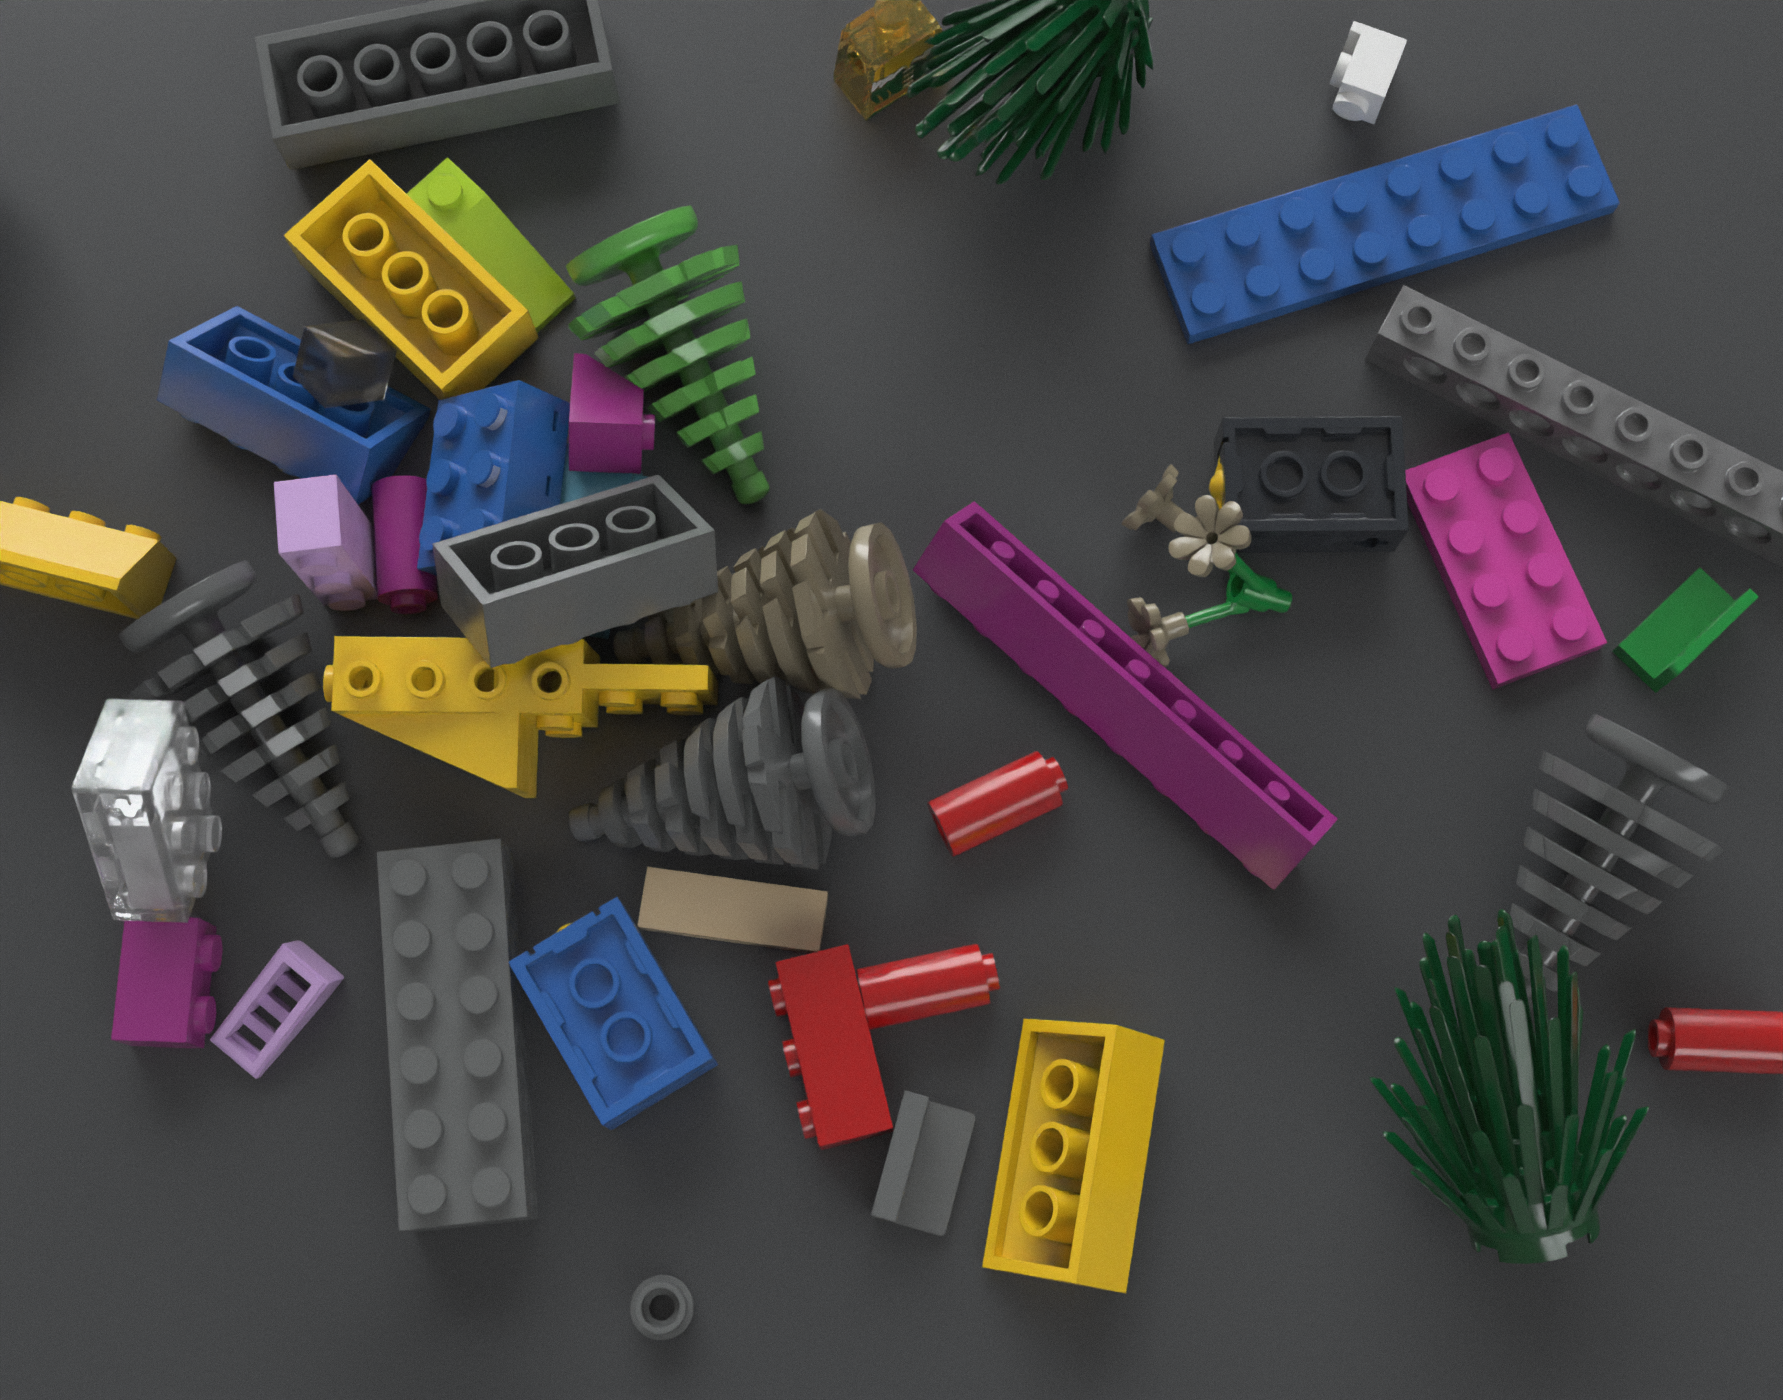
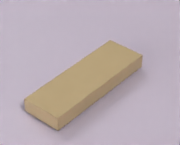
M647 867L637 927L639 930L813 953L821 950L829 894L828 891Z

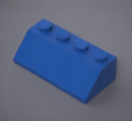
M238 306L168 341L157 401L179 412L184 419L199 423L222 435L234 446L259 455L277 465L286 474L297 476L301 479L337 475L358 505L372 496V484L382 478L391 477L428 420L431 411L427 406Z

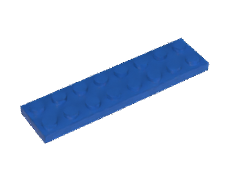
M1576 104L1151 235L1150 247L1186 342L1191 344L1614 213L1620 202L1580 109Z

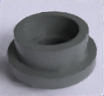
M657 1275L646 1279L633 1293L630 1303L632 1321L638 1331L650 1339L669 1340L677 1337L687 1329L693 1318L694 1300L691 1291L681 1280L673 1276ZM659 1295H667L674 1302V1312L667 1320H659L652 1313V1302Z

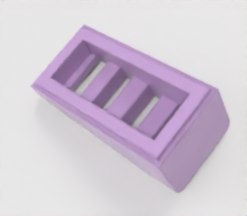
M296 940L283 943L211 1037L210 1041L255 1079L260 1078L327 1001L344 979V976L304 942ZM291 969L296 971L301 977H303L307 982H309L311 986L307 988L289 971ZM276 986H279L298 1002L293 1009L272 992ZM259 1006L263 1007L282 1023L277 1030L255 1012ZM243 1024L267 1043L261 1051L238 1032Z

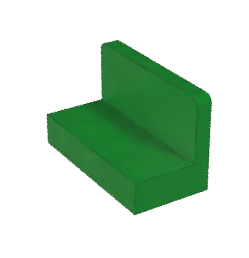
M1699 567L1612 652L1656 693L1677 677L1759 596L1749 588L1739 598L1734 600Z

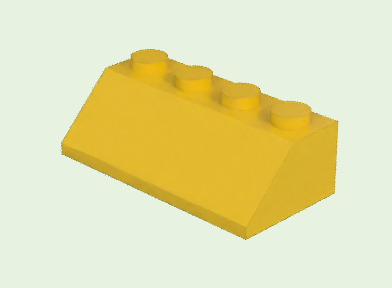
M15 497L13 504L0 501V585L139 619L162 603L177 558L160 542L161 536L140 526L126 525L123 532L105 527L106 523L102 519L84 512L71 511L67 518L51 514L49 507L28 498Z
M1023 1019L982 1264L983 1268L1126 1294L1164 1050V1039L1113 1024Z

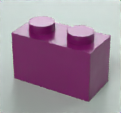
M125 915L111 1040L130 1046L204 1048L205 1035L213 1031L216 1020V1002L214 997L210 996L212 972H217L220 968L223 952L221 937L216 935V926L201 918Z

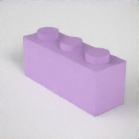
M328 475L274 482L278 553L324 606L329 605V608L333 610L348 611L364 607L367 600L378 599L374 527L338 476Z

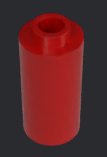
M1035 751L927 802V805L947 850L954 857L1062 806L1063 801L1060 793L1068 790V784L1056 759L1052 756L1044 760L1042 755Z
M977 943L857 969L869 1030L990 1004L989 991L1000 989L993 954L981 955Z
M1664 1007L1659 1014V1018L1650 1021L1648 1027L1649 1052L1652 1057L1659 1058V1062L1664 1070L1783 1074V1012Z

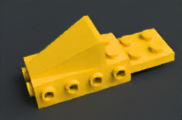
M334 636L333 665L326 666L323 678L324 697L327 702H332L331 711L523 798H536L539 730H545V735L549 737H582V727H598L599 705L607 707V713L624 715L642 714L643 704H660V706L667 707L668 714L701 715L703 714V705H718V680L708 665L600 664V656L584 639L573 644L559 645L526 656L516 663L502 664L490 668L467 638Z

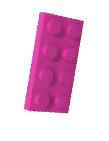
M1509 432L1405 470L1407 503L1492 690L1597 651L1607 644V640Z

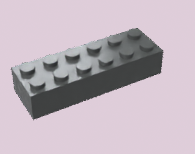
M435 0L255 37L272 140L289 170L621 103L599 0Z
M501 839L377 852L399 1231L415 1233L539 1219L523 990L508 963L520 955L513 852Z

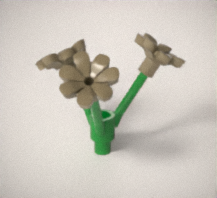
M1172 464L1165 470L1155 490H1148L1140 498L1136 510L1130 513L1122 521L1121 525L1136 531L1142 524L1153 522L1156 518L1173 533L1177 531L1184 536L1172 540L1168 548L1171 556L1178 560L1190 559L1188 571L1198 577H1207L1215 564L1216 567L1228 571L1230 579L1227 584V600L1225 603L1186 616L1182 612H1178L1161 618L1160 611L1155 603L1146 604L1141 597L1127 600L1129 624L1134 631L1138 632L1137 635L1131 638L1164 667H1167L1170 662L1165 650L1169 640L1187 635L1189 628L1229 615L1247 613L1249 609L1258 612H1265L1271 609L1285 613L1292 602V593L1290 591L1277 587L1274 579L1254 573L1236 554V549L1247 548L1251 543V533L1248 527L1238 525L1243 516L1238 503L1229 501L1219 511L1213 496L1205 495L1196 500L1195 509L1198 516L1194 517L1184 512L1171 501L1174 497L1173 487L1177 483L1176 477L1179 474Z

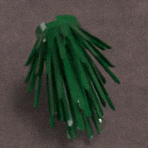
M992 0L946 14L942 19V25L949 26L953 24L954 26L925 41V43L934 45L929 56L935 57L926 60L922 64L921 71L925 76L908 87V98L915 97L929 87L937 88L943 86L988 54L990 55L944 94L947 96L936 104L935 109L924 120L917 124L915 128L916 136L920 139L924 138L1006 72L947 125V131L951 136L937 149V155L943 160L949 158L950 161L958 162L965 158L974 148L978 147L985 139V144H987L993 138L980 154L983 160L978 164L975 176L984 174L1014 141L1018 149L999 173L996 180L997 185L1004 184L1009 180L1058 113L1035 148L1036 160L1041 156L1044 158L1053 144L1040 173V179L1047 180L1054 172L1095 79L1101 77L1083 137L1082 151L1086 152L1091 148L1098 124L1105 120L1101 138V147L1105 154L1111 144L1119 100L1120 132L1124 135L1129 129L1133 58H1135L1136 80L1142 89H1144L1147 79L1146 65L1153 70V56L1148 35L1153 18H1149L1148 0Z
M1503 909L1498 911L1496 940L1492 943L1481 941L1477 945L1480 966H1477L1473 951L1465 949L1460 919L1457 915H1452L1448 919L1449 932L1445 935L1449 954L1446 961L1458 1023L1435 940L1427 932L1423 934V945L1427 957H1423L1419 963L1431 1003L1429 1014L1442 1051L1441 1058L1422 1007L1414 1001L1410 1003L1406 992L1394 987L1435 1094L1409 1047L1401 1037L1395 1038V1048L1427 1105L1416 1106L1401 1085L1391 1083L1394 1096L1382 1079L1369 1077L1372 1084L1414 1137L1417 1145L1450 1186L1395 1132L1383 1131V1136L1413 1166L1412 1171H1410L1411 1174L1466 1223L1471 1246L1477 1253L1481 1251V1245L1498 1251L1499 1262L1512 1264L1542 1263L1568 1257L1566 1244L1586 1234L1590 1244L1597 1239L1600 1233L1597 1206L1625 1158L1627 1150L1649 1109V1106L1636 1109L1621 1136L1627 1122L1626 1115H1621L1616 1119L1614 1117L1627 1077H1623L1634 1044L1636 1031L1633 1029L1624 1035L1613 1072L1607 1073L1611 1055L1610 1046L1605 1044L1599 1050L1578 1143L1580 1119L1578 1115L1579 1057L1583 1009L1580 1006L1577 971L1570 975L1569 950L1567 946L1562 945L1557 953L1558 1017L1548 1021L1546 981L1543 973L1539 939L1537 935H1534L1527 941L1535 1024L1534 1034L1519 949H1516L1512 917Z

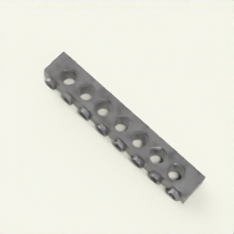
M1403 285L1365 358L1366 361L1783 568V471Z

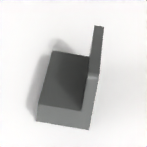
M904 1091L871 1216L938 1236L944 1235L947 1230L973 1131L975 1115L971 1112L931 1102L927 1096Z

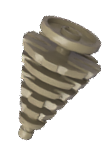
M819 509L800 520L796 529L791 527L787 531L784 530L771 537L766 547L762 546L758 551L754 548L743 554L733 567L736 572L733 575L728 566L717 571L718 593L716 592L715 594L694 600L687 606L673 607L647 616L649 621L645 623V629L635 627L621 630L616 633L613 640V649L616 658L621 664H636L651 658L654 665H708L715 676L718 673L729 675L733 683L752 684L756 679L761 684L775 676L786 680V687L792 685L804 693L815 694L820 690L834 688L842 692L845 698L861 699L859 694L867 695L872 681L869 672H873L874 659L888 669L905 667L912 663L916 650L917 624L909 574L900 547L891 530L882 522L858 528L854 533L852 541H850L847 533H842L838 521L822 509Z

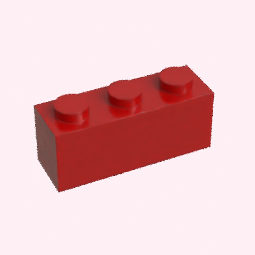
M846 944L777 961L776 967L779 978L769 980L768 985L776 1017L788 1014L793 1038L782 1041L790 1077L802 1075L808 1099L796 1103L805 1139L817 1136L819 1147L821 1150L894 1132L849 945Z

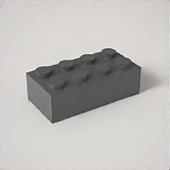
M659 474L432 544L441 606L490 668L502 664L516 663L526 656L559 645L573 644L580 641L583 637L616 626L630 625L640 618L673 607L687 606L694 600L715 594L716 592L718 593L715 530Z

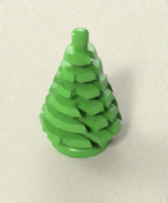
M682 206L637 223L603 240L572 259L565 266L571 279L579 286L597 284L623 273L628 275L633 284L616 293L617 296L598 303L582 313L581 316L576 317L568 324V328L583 341L611 333L650 316L651 319L645 321V324L609 341L607 345L600 347L595 352V355L606 367L610 368L665 346L668 354L645 364L624 378L645 392L680 377L684 387L657 400L647 409L652 414H655V418L660 422L695 408L700 420L676 432L675 435L687 448L710 438L716 453L702 459L700 462L712 474L726 469L733 482L731 487L738 501L741 504H752L763 499L770 491V486L762 470H758L752 458L753 455L764 450L762 431L744 438L738 424L759 413L757 396L755 394L728 405L723 393L756 375L753 357L737 361L715 372H712L708 364L709 361L733 350L751 338L747 318L719 328L697 339L693 333V330L712 323L745 302L742 281L712 290L680 305L678 301L689 297V294L709 286L738 267L740 263L738 245L724 246L713 251L709 250L664 270L659 256L687 240L698 229V220L692 206Z

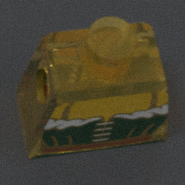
M876 0L874 7L849 22L841 31L833 80L867 121L906 95L908 87L925 76L921 71L922 64L926 60L935 57L929 56L934 45L925 43V41L942 32V28L920 0Z

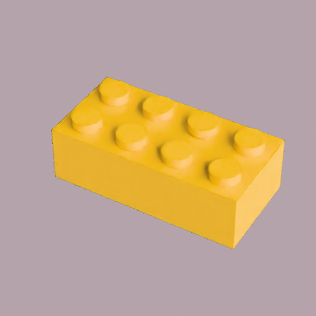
M370 159L283 235L300 264L439 400L484 389L539 338L529 311Z

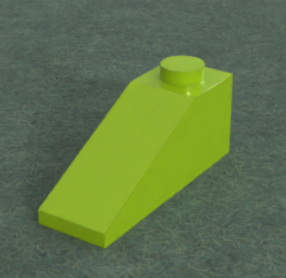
M448 157L407 193L419 207L529 311L537 333L576 298L573 291L490 197Z

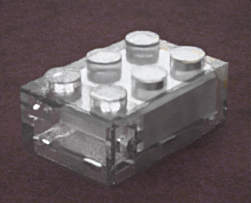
M107 699L71 787L113 920L188 923L195 898L203 897L206 890V865L210 853L217 852L221 844V820L219 816L212 815L209 804L211 793L210 777L207 772H201L197 758L199 736L195 727H189L183 701Z

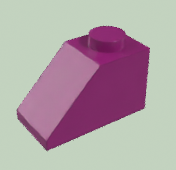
M574 353L569 412V471L641 474L642 450H654L655 414H643V389L587 354Z

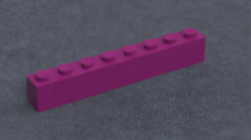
M975 501L944 520L912 570L929 585L936 595L948 601L965 616L980 634L992 640L1009 655L1024 673L1035 678L1053 694L1069 713L1079 717L1105 740L1113 752L1123 756L1149 779L1158 792L1168 796L1193 818L1202 831L1219 841L1243 863L1244 867L1251 874L1259 877L1270 888L1275 890L1338 818Z

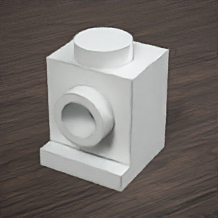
M1356 21L1353 22L1343 52H1341L1329 85L1339 88L1332 110L1337 115L1351 121L1363 120L1371 124L1375 123L1407 39Z

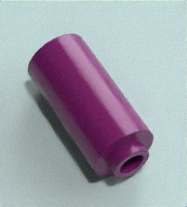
M391 476L377 480L372 484L378 601L390 605V610L397 614L423 612L427 609V603L433 602L438 598L437 576L417 569L420 549L419 535L423 525L427 494L426 479L417 476Z

